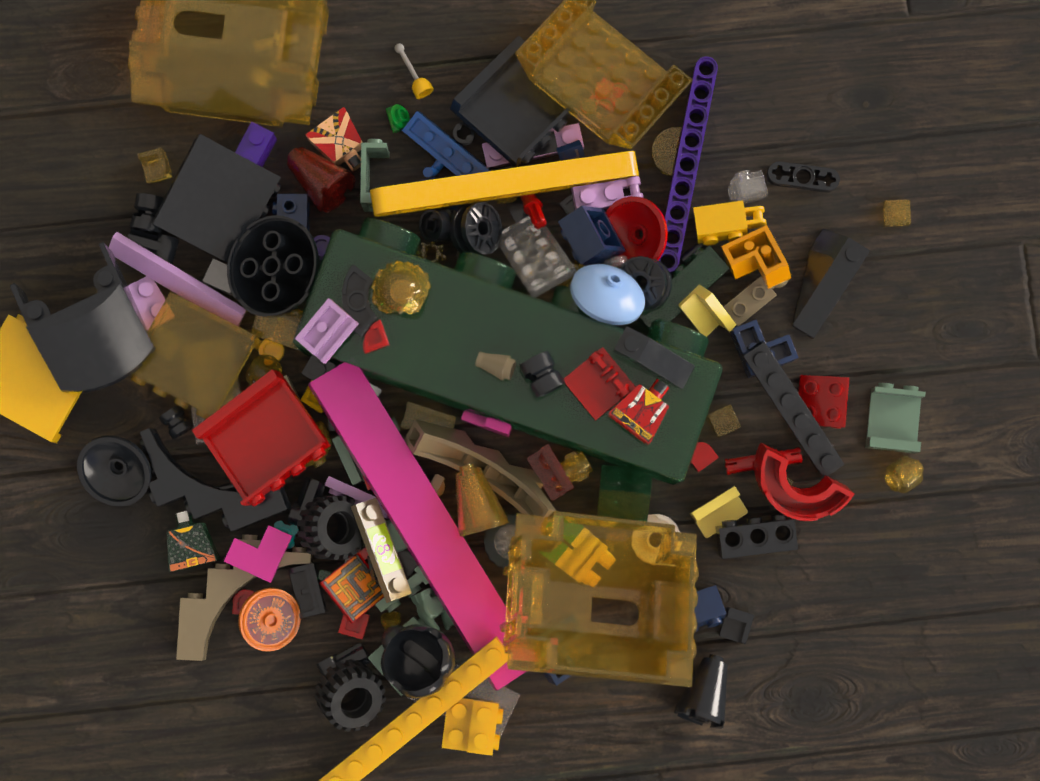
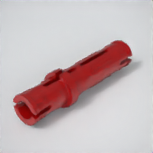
M800 447L779 451L789 460L788 465L802 463ZM755 455L725 459L727 475L754 470Z

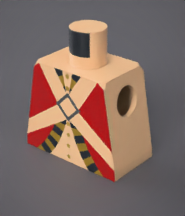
M344 107L306 134L308 141L335 167H338L343 162H346L352 171L361 167V157L357 152L361 150V143L363 142Z

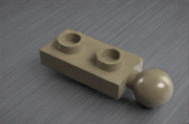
M760 276L723 308L738 327L777 296L772 289L784 287L788 280L768 289L762 276Z

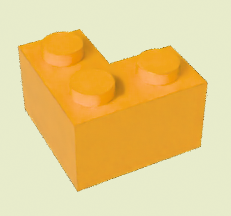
M767 225L721 246L725 261L735 280L757 269L768 289L791 278L789 265Z

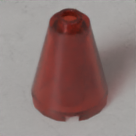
M304 147L295 148L288 154L287 166L320 212L323 210L328 213L336 209L345 201L346 197L344 194L347 189L352 191L356 180L355 175L349 170Z

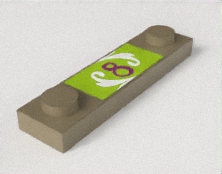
M377 498L351 506L386 603L412 594Z

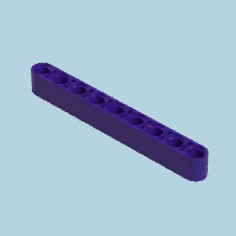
M711 57L700 58L693 71L664 216L668 233H674L678 237L676 244L667 242L665 250L659 259L660 261L663 257H669L673 260L674 266L668 268L670 274L676 271L680 261L718 70L716 61ZM701 66H708L712 73L703 75L699 68ZM696 90H704L707 97L699 99L695 96L694 92ZM697 113L702 117V122L694 123L690 120L689 116ZM693 137L697 140L698 145L689 147L686 145L685 139ZM688 161L692 164L693 169L691 171H684L681 169L680 163ZM684 185L688 193L684 196L678 195L675 187ZM673 209L681 210L683 218L680 220L673 219L670 211Z

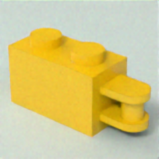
M743 200L693 208L698 244L703 243L710 246L717 244L718 241L728 240L731 242L748 234V229L761 228L767 225L766 219H763L764 207L744 208ZM753 216V220L746 221V217Z

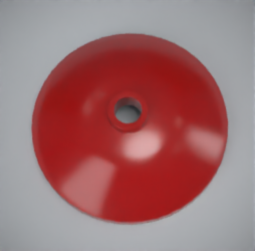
M630 196L614 202L607 209L606 214L626 252L610 261V263L620 268L624 262L633 257L643 256L659 260L665 250L668 237L667 224L660 209L653 202L643 197ZM641 230L643 231V237H642V238L640 237V231H641Z

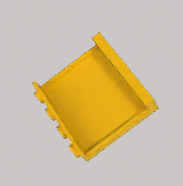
M8 314L0 328V414L44 439L57 444L61 437L59 431L82 391L67 393L60 390L26 328L27 324L24 317L18 314L15 318Z

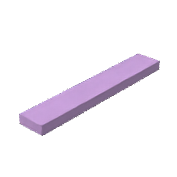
M118 232L114 234L109 249L117 259L237 330L246 313L242 306Z

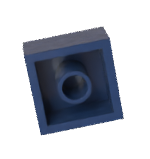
M582 205L558 221L562 228L561 234L563 238L570 243L573 249L572 255L581 265H606L626 252L603 208Z

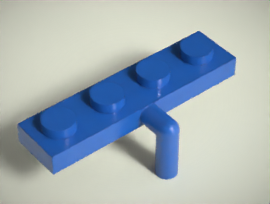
M420 111L414 114L402 130L437 159L431 167H426L423 170L425 177L437 176L444 166L456 176L491 171Z

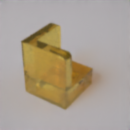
M162 148L137 154L139 161L142 163L148 184L172 178L168 158Z

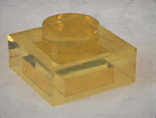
M885 200L883 202L884 227L911 225L910 200Z

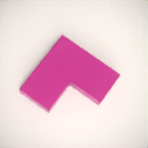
M467 410L463 412L461 417L463 422L508 438L512 430L511 424L491 417L486 418Z
M268 525L258 548L234 538L224 562L271 583L292 539V535Z

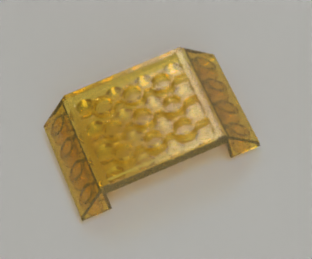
M564 0L522 44L515 55L532 83L564 109L568 108L570 114L604 142L633 149L689 86L693 79L674 64L668 71L657 64L593 11L596 0Z

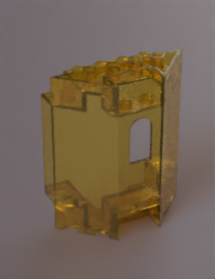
M141 0V4L136 7L135 19L138 21L137 30H133L132 41L129 40L130 55L128 58V69H130L131 101L162 106L166 112L250 123L252 121L257 124L283 127V122L310 125L312 106H316L319 86L317 69L322 34L326 35L329 16L327 0ZM183 11L225 16L222 40L180 34L174 28V19Z
M554 511L548 517L517 513L515 536H512L508 550L509 565L504 567L503 575L508 576L505 622L499 626L500 631L505 632L503 646L505 653L508 654V669L692 687L693 659L696 656V644L693 637L697 629L694 608L698 603L695 583L699 576L696 562L697 534L675 532V525L559 511ZM592 597L632 602L639 610V619L631 626L591 622Z

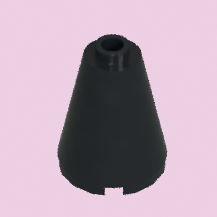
M710 654L709 658L704 657L677 703L674 714H678V717L698 725L710 722V728L722 729L724 727L728 667L723 662L724 658Z

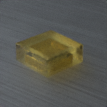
M731 404L707 415L718 438L741 427Z

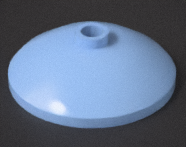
M592 264L579 269L572 278L570 284L572 298L576 305L591 318L610 325H625L634 322L640 317L645 306V297L638 283L625 271L610 265Z

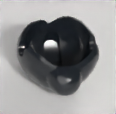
M414 624L407 627L393 625L385 630L381 640L384 648L381 657V669L387 681L401 694L410 698H424L440 691L455 666V651L449 638L443 632L426 625Z

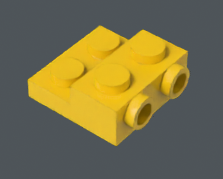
M462 698L446 711L442 748L492 756L493 750L499 749L500 735L495 734L496 724L502 725L504 709H499V702Z

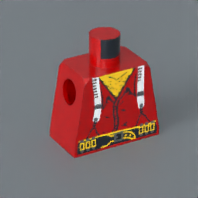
M656 379L649 390L639 384L609 412L608 416L648 446L669 408L661 400L669 390V387L659 379Z

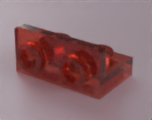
M549 444L527 458L530 466L542 481L543 488L551 501L574 489L573 484Z

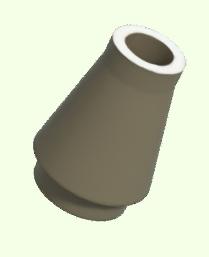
M479 352L475 366L502 381L504 379L511 380L516 368V360L511 359L510 355Z

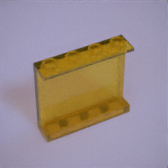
M170 292L148 330L156 349L153 354L150 353L142 363L143 365L131 374L130 380L143 387L146 383L153 386L152 391L163 398H166L167 394L174 397V403L184 409H187L188 406L197 410L195 414L206 420L220 409L253 349L258 350L262 341L256 335Z

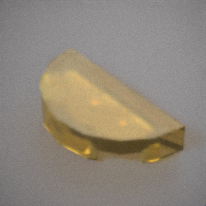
M671 127L662 131L656 137L652 146V159L661 173L670 177L673 172L682 127Z

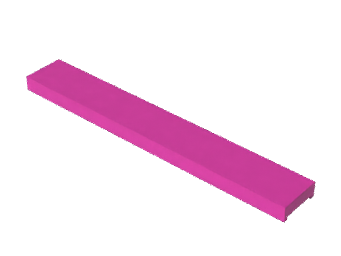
M354 357L308 384L310 390L472 655L496 636L512 654L513 657L487 678L494 690L501 689L539 664V660Z

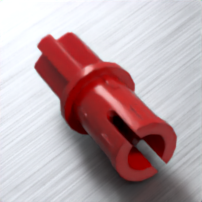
M536 194L520 196L524 204L523 210L529 215L534 228L540 229L545 227L547 222L541 210L543 205L538 200Z

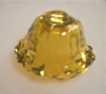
M395 261L394 264H386L385 269L377 272L376 279L372 284V289L374 290L372 302L374 305L379 306L378 309L385 314L400 311L411 314L418 312L428 296V290L431 288V283L428 281V273L423 272L419 265L414 266L413 263L408 261L406 263Z

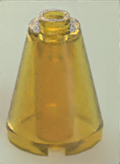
M474 463L459 467L460 473L456 474L458 532L460 537L509 523L508 517L481 467L475 468Z

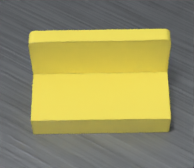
M700 284L678 305L698 332L705 338L718 325L729 332L736 326V323L713 293Z
M735 486L690 513L705 538L716 533L715 526H722V521L738 520L748 513V510L739 498L740 493Z

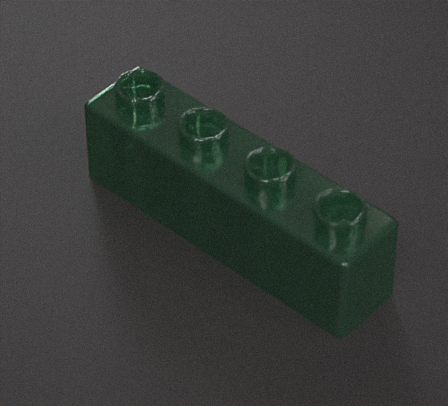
M366 218L358 235L342 229L333 231L292 341L293 345L303 354L312 356V353L295 338L328 298L343 309V282L349 269L354 264L374 280L369 291V303L372 311L378 316L376 321H382L390 345L365 354L363 349L365 335L361 338L353 330L332 355V359L341 364L345 362L360 367L366 377L462 411L467 410L486 418L491 417L511 424L513 429L665 483L678 485L685 480L723 370L719 362L704 357L709 344V339L705 335L685 326L664 320H653L650 325L647 337L695 366L684 388L681 389L614 354V348L625 329L599 322L585 314L574 302L570 287L557 286L551 302L543 301L512 290L516 271L506 264L471 252H461L454 269L416 256L421 241L418 235L395 224L375 218ZM403 278H406L421 300L402 314H399L384 292ZM603 347L636 387L640 384L649 390L656 379L665 383L669 390L661 400L669 408L652 441L647 446L608 416L609 412L617 404L595 421L566 384L547 395L535 399L529 387L531 381L524 378L519 365L549 350L555 361L554 370H559L564 379L595 351ZM479 352L510 355L511 359L516 360V368L511 380L504 379L502 381L487 371L476 367L475 363Z

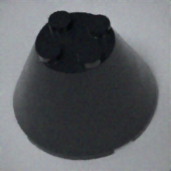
M279 215L267 216L250 224L240 240L236 239L227 263V279L233 297L240 302L246 311L261 317H278L287 314L311 298L317 297L322 290L324 271L316 243L307 228L289 217Z

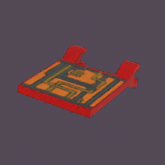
M366 547L361 549L320 583L351 624L384 597L378 580H371L369 565L365 561L368 556Z

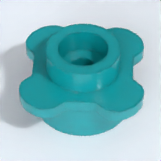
M277 521L274 524V528L292 535V539L287 549H291L295 545V534H297L299 529L295 525H286L283 521Z

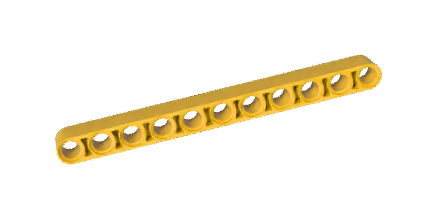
M626 151L379 187L370 190L374 216L380 217L622 180L639 176L635 151Z

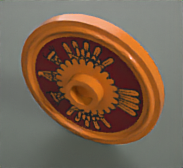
M261 589L253 593L240 610L238 620L240 633L244 640L255 649L261 651L279 650L289 644L299 630L301 622L299 606L289 593L281 589Z

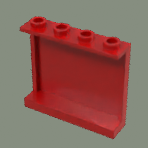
M273 369L192 429L196 438L203 439L242 497L243 500L240 503L244 506L252 505L255 507L266 499L264 495L271 490L274 492L282 488L286 484L284 480L291 475L294 477L302 473L306 469L305 465L311 460L317 461L326 454L325 450L331 446L281 372Z

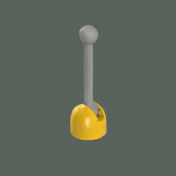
M396 44L395 51L400 53L414 78L412 90L416 99L427 97L433 92L434 88L427 79L418 77L404 52L403 44Z

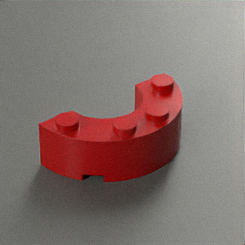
M760 442L754 461L757 484L767 500L785 516L800 521H816L819 518L836 514L854 496L855 493L846 485L826 475L818 484L811 488L800 489L791 486L787 481L786 474L789 460L783 453Z

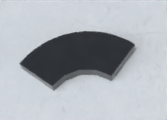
M353 264L343 282L342 305L343 310L359 323L354 331L363 338L370 326L378 319L369 303V291L374 280Z

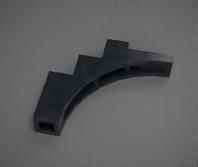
M148 428L140 432L142 437L140 439L141 447L149 455L151 473L157 477L156 480L149 483L150 489L148 490L151 501L154 504L156 503L157 507L169 505L186 497L185 507L190 516H193L194 519H201L223 510L224 514L221 515L222 521L231 532L239 531L292 509L284 486L273 492L271 490L264 495L266 499L255 507L252 505H241L240 502L243 499L237 491L224 490L209 485L191 475L177 463L164 446L156 429Z

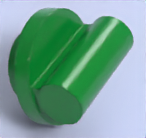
M398 104L386 108L392 132L402 131L410 121L408 111Z

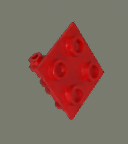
M603 347L595 351L585 362L564 378L566 386L595 421L636 388Z
M800 375L799 395L819 426L836 429L845 428L849 377Z

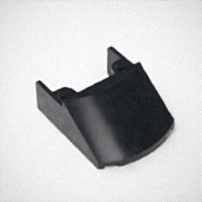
M104 242L99 243V246L108 265L98 270L94 275L93 282L98 293L52 315L44 302L39 300L29 302L26 293L15 283L10 285L27 324L26 328L62 392L82 391L84 393L114 385L138 370L150 353L153 354L156 349L115 256Z

